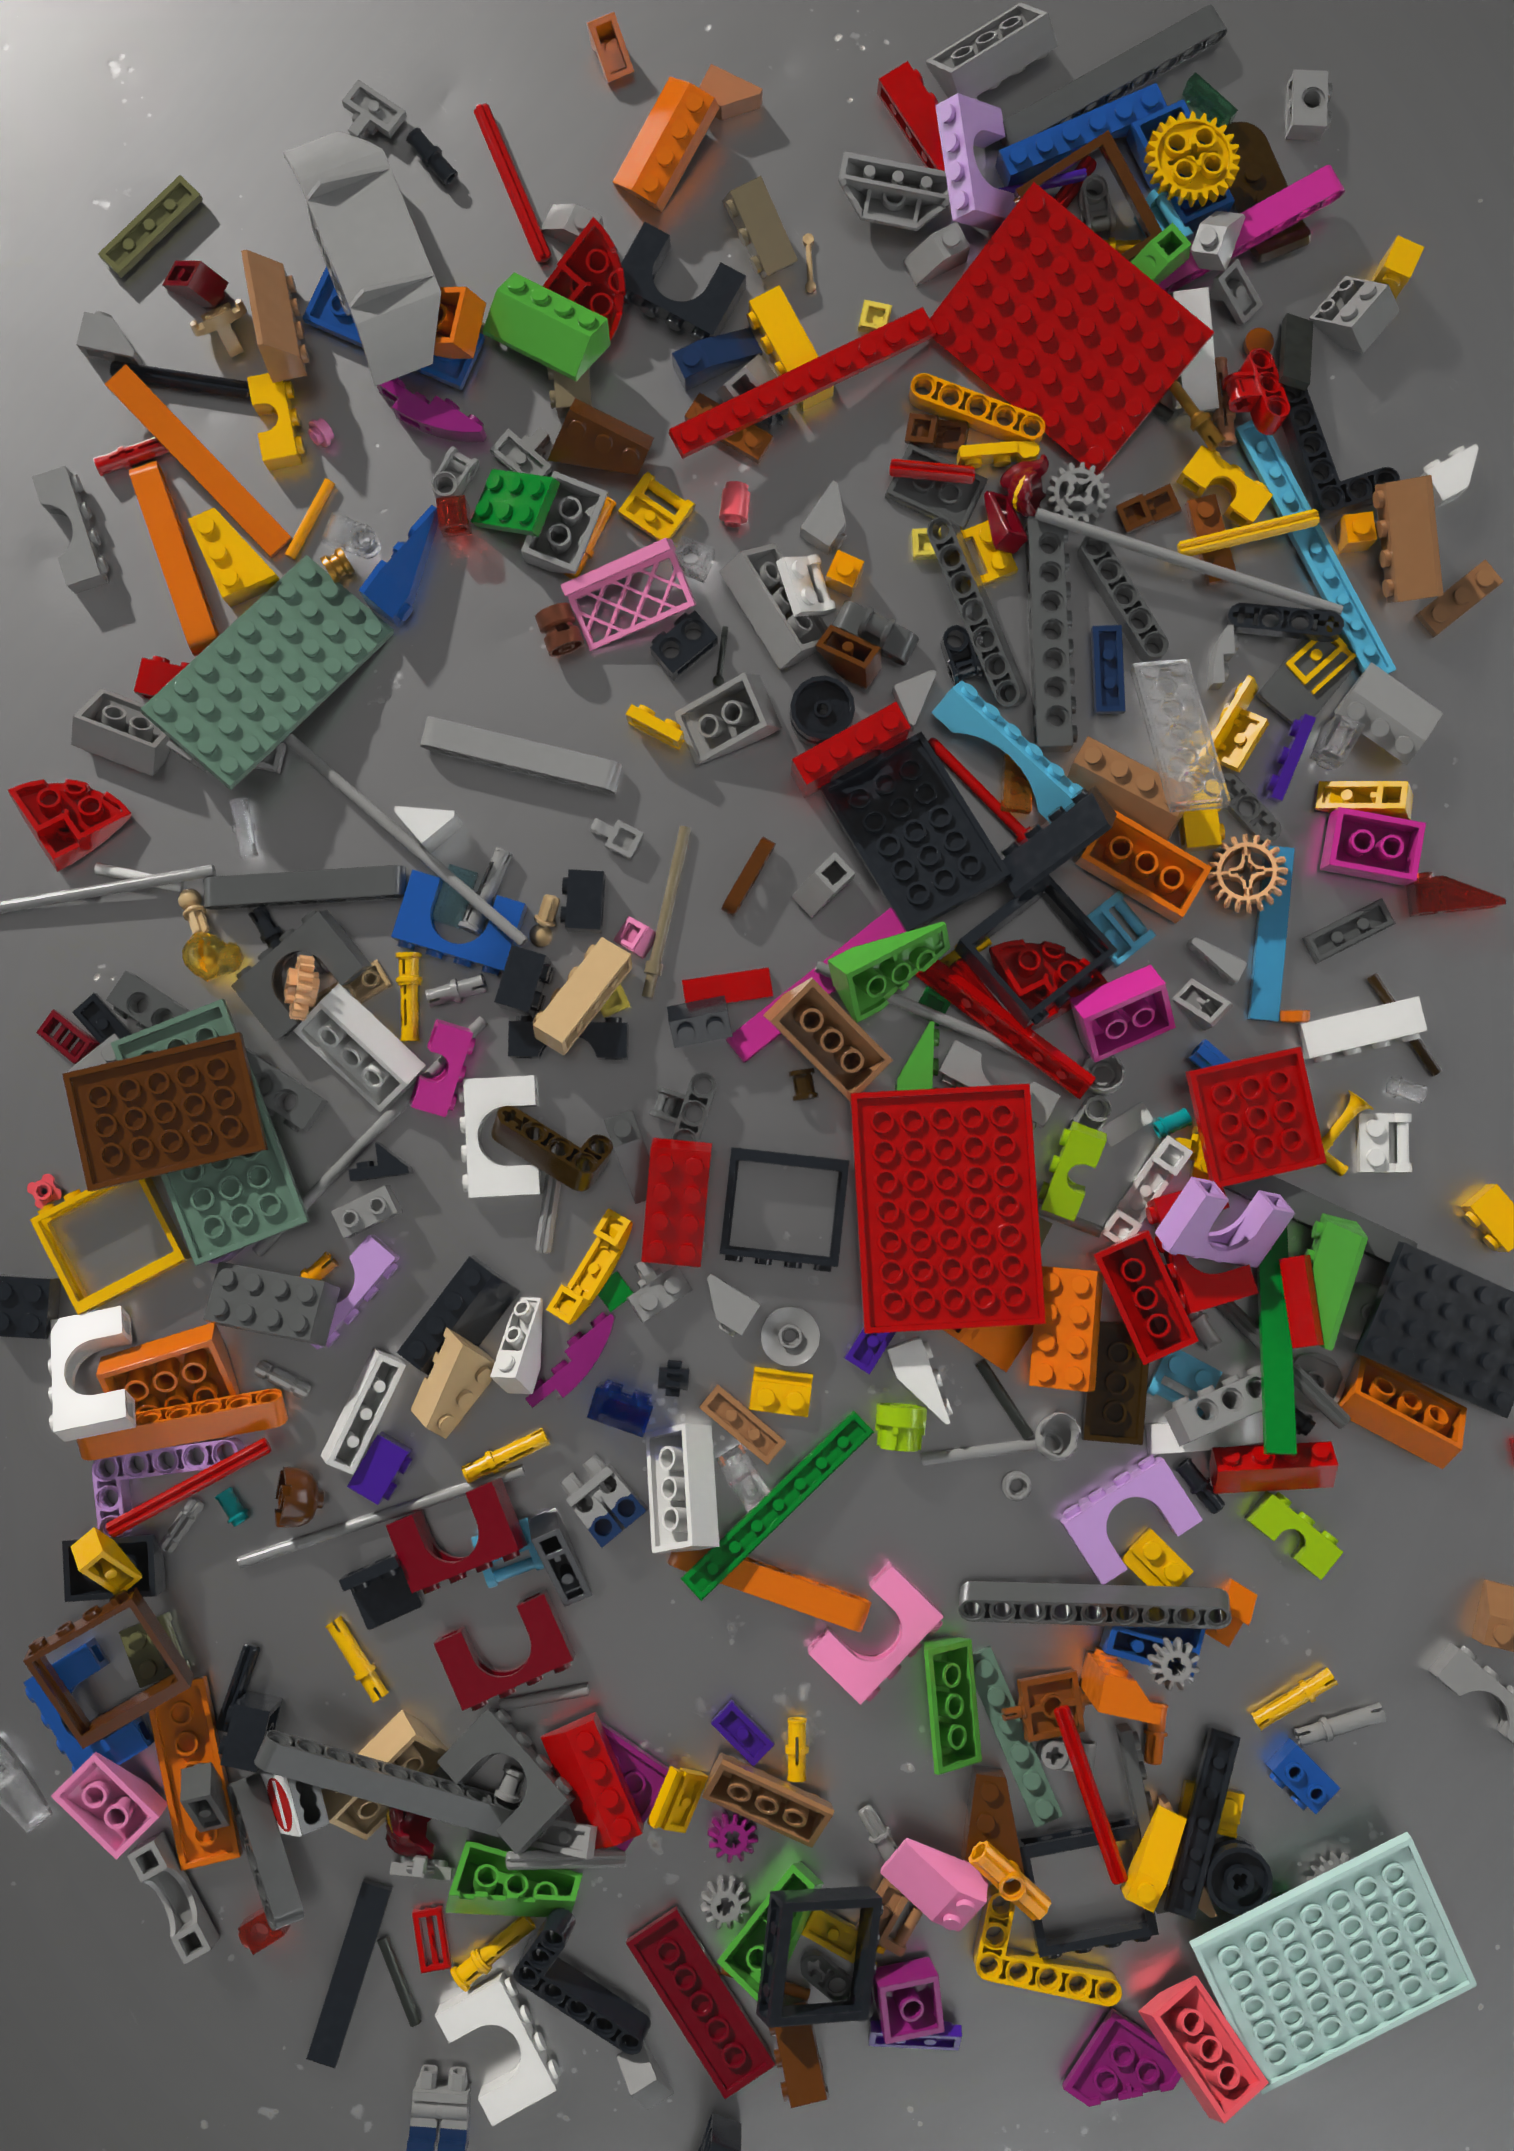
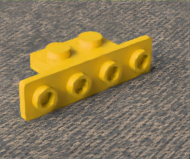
M1248 675L1245 681L1237 686L1234 699L1229 707L1223 709L1214 732L1211 731L1207 735L1203 750L1199 756L1194 757L1192 760L1189 774L1194 784L1199 786L1202 784L1214 762L1240 773L1269 726L1267 718L1247 711L1248 706L1259 689L1253 676Z

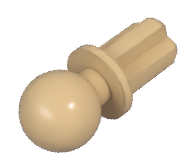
M184 889L178 896L179 906L184 910L183 917L189 922L193 935L196 938L202 937V933H209L208 931L210 930L205 917L207 911L205 906L201 905L202 897L195 889Z
M546 894L543 897L539 913L534 916V920L538 924L531 928L529 939L537 947H545L552 940V931L549 927L556 926L555 918L560 905V899L554 895Z

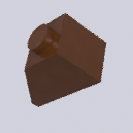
M831 624L815 645L816 650L843 679L865 689L870 686L882 669L881 647Z

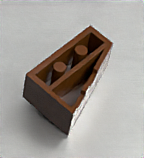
M803 2001L790 2005L808 2004V2001ZM813 2024L769 2028L770 2035H776L778 2049H774L777 2069L783 2068L785 2081L780 2082L784 2102L790 2101L791 2108L827 2100L829 2091L824 2080L823 2065L818 2052Z

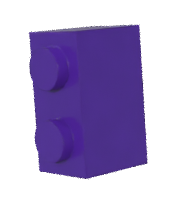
M383 1431L377 1434L347 1487L377 1505L384 1499L389 1501L398 1486L394 1481L399 1472L404 1475L413 1461L409 1457L413 1449Z

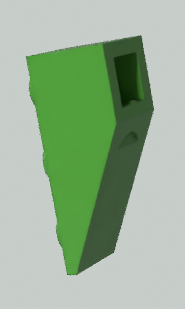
M1171 223L1153 238L1131 263L1158 285L1189 259L1192 244L1175 224Z
M930 1021L927 1024L895 1081V1091L937 1088L933 1087V1076H938L939 1059L934 1058V1046H939L940 1031L939 1029H934L935 1021Z

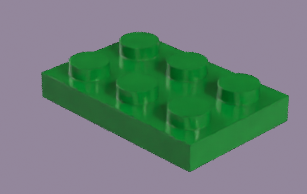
M492 469L470 522L481 528L539 537L560 482L554 477Z

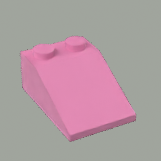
M97 1752L86 1760L51 1795L116 1860L160 1818L167 1807V1802L147 1782Z
M909 1838L902 1842L880 1870V1873L932 1922L940 1924L948 1930L960 1932L987 1902L988 1879L969 1862Z

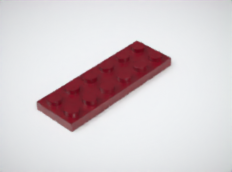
M678 1906L626 1940L630 1951L724 2099H727L776 2066V2061Z

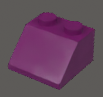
M930 1957L876 1967V1974L873 1977V1992L885 2044L945 2032L939 1975Z

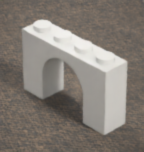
M530 1075L463 1079V1086H459V1102L464 1104L465 1115L460 1116L461 1133H466V1145L461 1146L462 1162L467 1163V1174L463 1175L462 1180L463 1191L468 1192V1198L543 1194L542 1170L534 1165L503 1166L497 1164L485 1153L481 1141L485 1122L501 1107L538 1106L537 1077Z
M122 1306L50 1320L51 1332L48 1335L47 1341L51 1349V1359L48 1360V1370L52 1377V1387H49L48 1391L50 1402L53 1405V1415L49 1417L51 1431L64 1442L136 1428L135 1399L125 1389L96 1395H81L75 1389L77 1370L86 1358L98 1351L132 1344L130 1315Z
M503 1970L476 1984L468 1991H464L440 2004L435 2015L449 2043L485 2025L503 2027L511 2032L518 2041L521 2051V2059L518 2064L509 2072L483 2085L478 2096V2100L492 2126L557 2091L559 2077H561L556 2061L554 2059L550 2060L545 2051L547 2047L540 2032L536 2033L531 2024L532 2016L528 2007L525 2004L521 2005L516 1996L518 1995V1989L514 1980L511 1977L507 1978Z

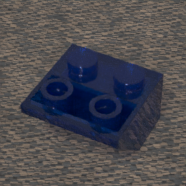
M607 1379L605 1383L600 1381L596 1386L587 1418L643 1438L656 1403L655 1400L651 1399L652 1394L640 1389H635L632 1393L623 1389L624 1384L612 1379Z

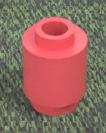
M729 481L726 482L725 488L722 489L719 519L724 521V525L737 528L748 521L751 493L748 491L749 486L746 483Z

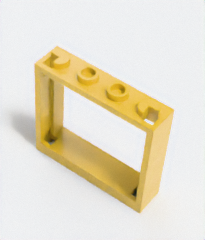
M152 1178L138 1181L174 1251L89 1296L51 1223L125 1184L92 1192L88 1190L81 1192L80 1189L75 1190L63 1197L64 1202L56 1206L54 1203L42 1207L43 1209L37 1211L39 1215L30 1219L78 1315L91 1312L192 1259Z

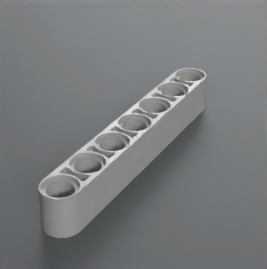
M427 717L420 744L422 748L608 794L616 793L622 764L610 759L436 717Z

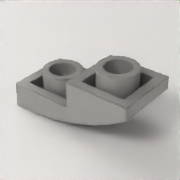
M1227 625L1214 646L1208 668L1207 690H1219L1225 681L1228 680L1229 666L1224 661H1229L1239 648V636L1234 634V625Z

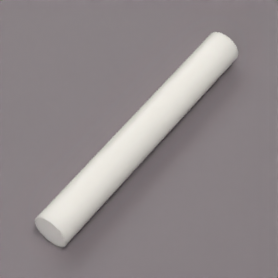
M98 862L94 870L95 874L121 880L153 875ZM184 882L156 887L181 892L184 888Z

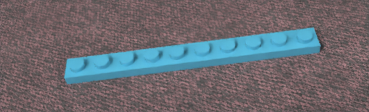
M1252 420L1236 427L1235 436L1259 481L1266 485L1269 492L1273 494L1270 502L1278 517L1312 510L1273 435L1260 433L1255 428ZM1318 523L1315 527L1287 533L1321 598L1343 605V611L1340 616L1344 620V627L1341 636L1348 649L1357 655L1354 660L1358 664L1357 666L1361 673L1365 671L1371 662L1386 673H1393L1396 667L1320 524Z

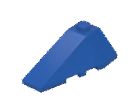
M433 505L410 528L408 533L409 539L406 542L398 541L393 547L391 559L387 563L381 560L359 589L367 605L396 626H398L401 620H407L413 611L412 605L414 604L441 518L437 508Z

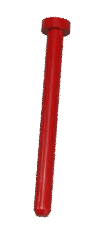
M930 738L928 743L935 754L1018 837L1015 841L1019 843L1025 839L1024 833L1031 827L1029 826L1026 829L936 738Z

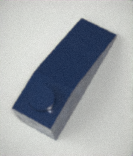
M749 327L698 340L673 352L672 361L677 376L685 391H688L754 359L758 354L763 355V352Z

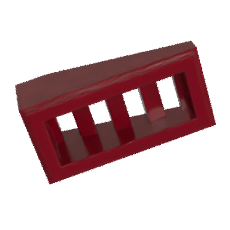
M986 491L984 499L993 545L996 550L1014 554L1028 540L1027 535L1008 496Z
M55 1009L51 1011L36 1032L73 1064L79 1062L100 1045L94 1037ZM60 1022L62 1025L55 1033V1035H50ZM68 1030H70V1033L67 1035V1037H66V1038L64 1039V1041L61 1043L60 1041L62 1040V1038L65 1036V1034L68 1032ZM79 1037L80 1039H79V1041L77 1042V1044L74 1046V1048H73L72 1050H70L71 1046L74 1044V1042H75V1041L77 1040V1038Z

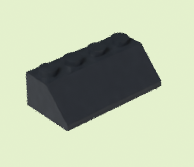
M1095 786L1089 791L1083 788L1071 798L1073 803L1065 809L1059 806L1047 816L1049 821L1041 827L1038 823L1024 833L1025 839L1018 844L1012 841L1001 850L1003 854L1001 859L1011 873V876L1006 881L1015 898H1018L1112 828L1117 813Z
M469 1256L396 1353L423 1373L430 1375L434 1366L432 1361L435 1352H440L445 1341L443 1334L446 1327L479 1347L520 1293V1290L478 1258Z

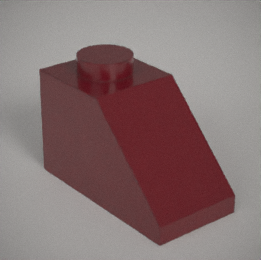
M176 260L162 286L201 307L215 308L224 300L226 295L225 289L229 282L202 261Z

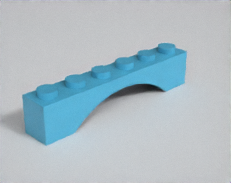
M963 680L952 687L931 712L951 732L982 738L1008 754L1028 779L1036 798L1038 812L1046 820L1049 821L1047 816L1059 806L1065 809L1073 803L1071 798L1083 789L1082 786L1073 783L1067 778L1059 765L1051 763L1037 745L1030 743L1021 735V731L1017 726L1008 723L1000 716L999 710L994 705L986 703L978 695V691Z

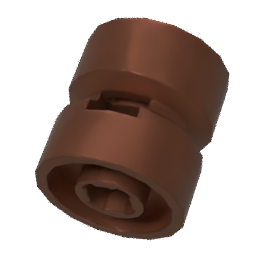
M570 603L551 605L535 615L540 632L546 634L543 640L549 656L555 657L568 654L584 644L579 627L573 625L576 619Z

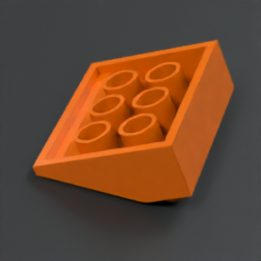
M214 1323L205 1324L102 1356L96 1373L104 1393L125 1389L135 1399V1412L240 1394L226 1345L217 1325Z

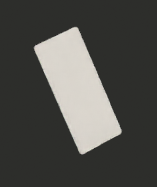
M1141 1102L1104 1125L1101 1132L1107 1133V1141L1112 1147L1154 1119L1145 1104Z

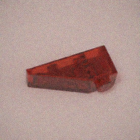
M1433 872L1418 873L1417 881L1406 886L1410 917L1491 909L1506 904V898L1444 875L1433 876Z

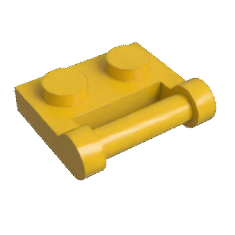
M647 471L622 504L618 514L656 541L664 538L672 539L683 522L691 515L696 504L689 499L685 501L656 481L655 476ZM649 489L678 509V512L675 515L644 493Z
M988 520L961 530L965 542L972 540L986 574L980 575L984 586L1018 572V567L1012 554L995 549ZM969 579V580L967 581V584H968L969 589H970V588H971V581H970V579Z

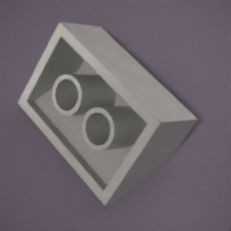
M553 471L551 477L560 482L559 488L539 537L527 535L521 553L524 562L550 572L576 574L608 496V491Z
M1372 662L1334 710L1335 715L1406 765L1426 742L1443 715V712Z
M101 688L73 716L71 745L141 773L153 776L166 762L171 751L166 745L170 738L141 713V708L144 704Z

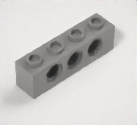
M1261 1364L1246 1370L1247 1377L1240 1379L1238 1374L1221 1381L1223 1387L1215 1390L1213 1385L1197 1391L1198 1398L1190 1401L1188 1396H1185L1171 1403L1173 1409L1165 1412L1164 1415L1179 1447L1262 1411ZM1248 1386L1253 1389L1255 1397L1248 1393ZM1223 1397L1228 1399L1230 1409L1223 1404ZM1197 1407L1204 1411L1205 1420L1199 1417Z

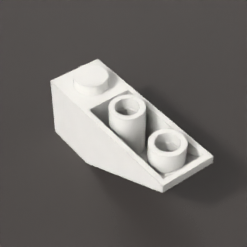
M516 1297L490 1375L507 1393L533 1394L541 1369L542 1298Z
M918 1336L887 1347L886 1352L895 1377L946 1425L950 1424L948 1416L952 1415L953 1412L948 1398L942 1399L938 1389L943 1386L938 1370L932 1371L928 1359L933 1358V1354L928 1341L922 1342Z

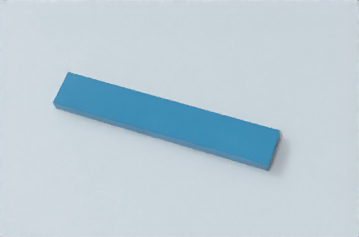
M1270 845V847H1269L1268 850L1270 851L1271 849H1273L1274 847H1277V846H1271V845ZM1278 846L1280 852L1275 858L1284 856L1286 862L1278 867L1288 868V874L1279 877L1287 880L1286 886L1276 885L1282 891V895L1278 897L1271 893L1270 896L1274 900L1272 906L1263 900L1261 902L1264 910H1257L1247 1017L1249 1020L1279 1022L1295 848ZM1262 856V866L1271 868L1269 862ZM1265 877L1264 880H1260L1259 893L1268 886L1272 877Z

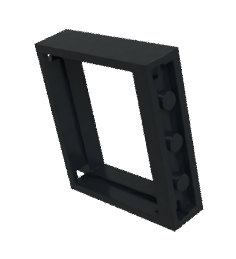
M1048 875L1018 898H1012L960 938L955 951L1025 1029L1032 1023L1037 1026L1049 1015L1048 1010L1054 1005L1057 1008L1063 1006L1071 998L1069 993L1076 988L1079 991L1083 990L1093 980L1091 976L1097 971L1100 974L1107 971L1114 964L1111 959L1117 952V949L1053 878ZM1040 898H1043L1095 955L1096 959L1030 1010L976 948Z
M731 1147L720 1254H725V1260L743 1262V1257L755 1258L754 1264L772 1265L773 1260L784 1261V1267L798 1269L802 1268V1263L814 1264L813 1270L831 1272V1267H838L850 1160ZM739 1161L838 1172L829 1257L730 1246Z
M1128 1817L1109 1821L1116 1842L1130 1839L1134 1858L1141 1842L1138 1824L1134 1818ZM1092 1825L1018 1838L1024 1875L1034 1884L1030 1858L1099 1845ZM1143 1908L1144 1921L1045 1939L1042 1919L1031 1920L1035 1946L1039 1957L1056 1959L1061 1957L1062 1953L1074 1951L1075 1953L1082 1954L1090 1952L1093 1947L1103 1945L1106 1948H1114L1120 1946L1122 1942L1129 1940L1145 1942L1150 1940L1151 1936L1159 1935L1155 1911L1153 1913Z
M869 1886L770 1891L756 2015L768 2028L868 2020L869 2010L873 2002L872 1984L873 1977L876 1974V1950L880 1942V1916L883 1914V1898ZM861 1908L850 2001L783 2006L793 1912Z

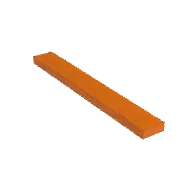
M126 364L105 383L106 387L271 559L292 540V537Z

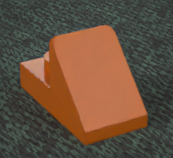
M615 12L587 22L591 47L597 53L606 81L611 82L634 72Z
M1233 1579L1229 1580L1224 1589L1230 1599L1231 1623L1223 1629H1206L1205 1634L1228 1648L1242 1624L1245 1623L1249 1626L1251 1623L1257 1599L1256 1593Z

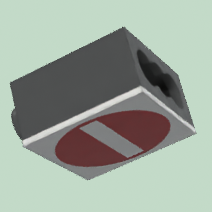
M268 1772L261 1773L281 1834L301 1837L330 1824L320 1787Z

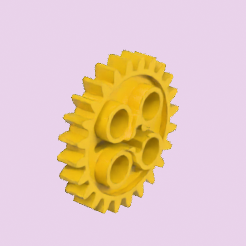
M1194 111L1191 112L1187 119L1183 112L1179 113L1177 120L1169 116L1166 124L1160 122L1157 130L1152 132L1145 149L1147 154L1144 158V163L1148 164L1145 172L1146 174H1154L1150 184H1160L1157 191L1158 194L1165 190L1169 192L1167 196L1168 201L1174 196L1178 197V205H1181L1184 199L1188 200L1190 207H1193L1196 200L1202 206H1205L1208 198L1213 203L1216 202L1219 194L1224 196L1228 187L1232 186L1240 168L1237 165L1241 156L1236 154L1239 144H1231L1234 134L1225 135L1224 132L1227 125L1225 124L1218 128L1216 126V117L1211 122L1206 121V113H1203L1200 119H1196Z

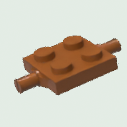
M1071 1669L1017 1679L1018 1706L1001 1709L1004 1721L1020 1718L1023 1723L1025 1740L1027 1742H1034L1062 1736L1054 1715V1709L1062 1705L1069 1706L1078 1733L1085 1732L1083 1719L1085 1706L1092 1705V1703L1079 1687L1077 1671Z

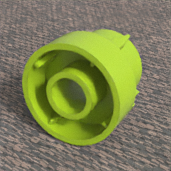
M877 1403L875 1430L878 1431L877 1445L881 1449L916 1452L921 1450L922 1437L925 1435L927 1407L901 1403Z

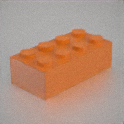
M1042 1266L1046 1324H1034L1029 1386L1082 1392L1095 1391L1103 1292L1101 1271Z

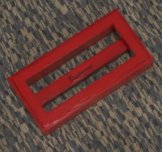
M443 1904L437 1905L434 1908H431V1906L425 1907L423 1910L419 1908L413 1909L412 1917L421 1974L451 1969L452 1959ZM434 1915L437 1916L443 1962L441 1963L439 1961L434 1928ZM423 1917H426L433 1964L429 1965L421 1922Z

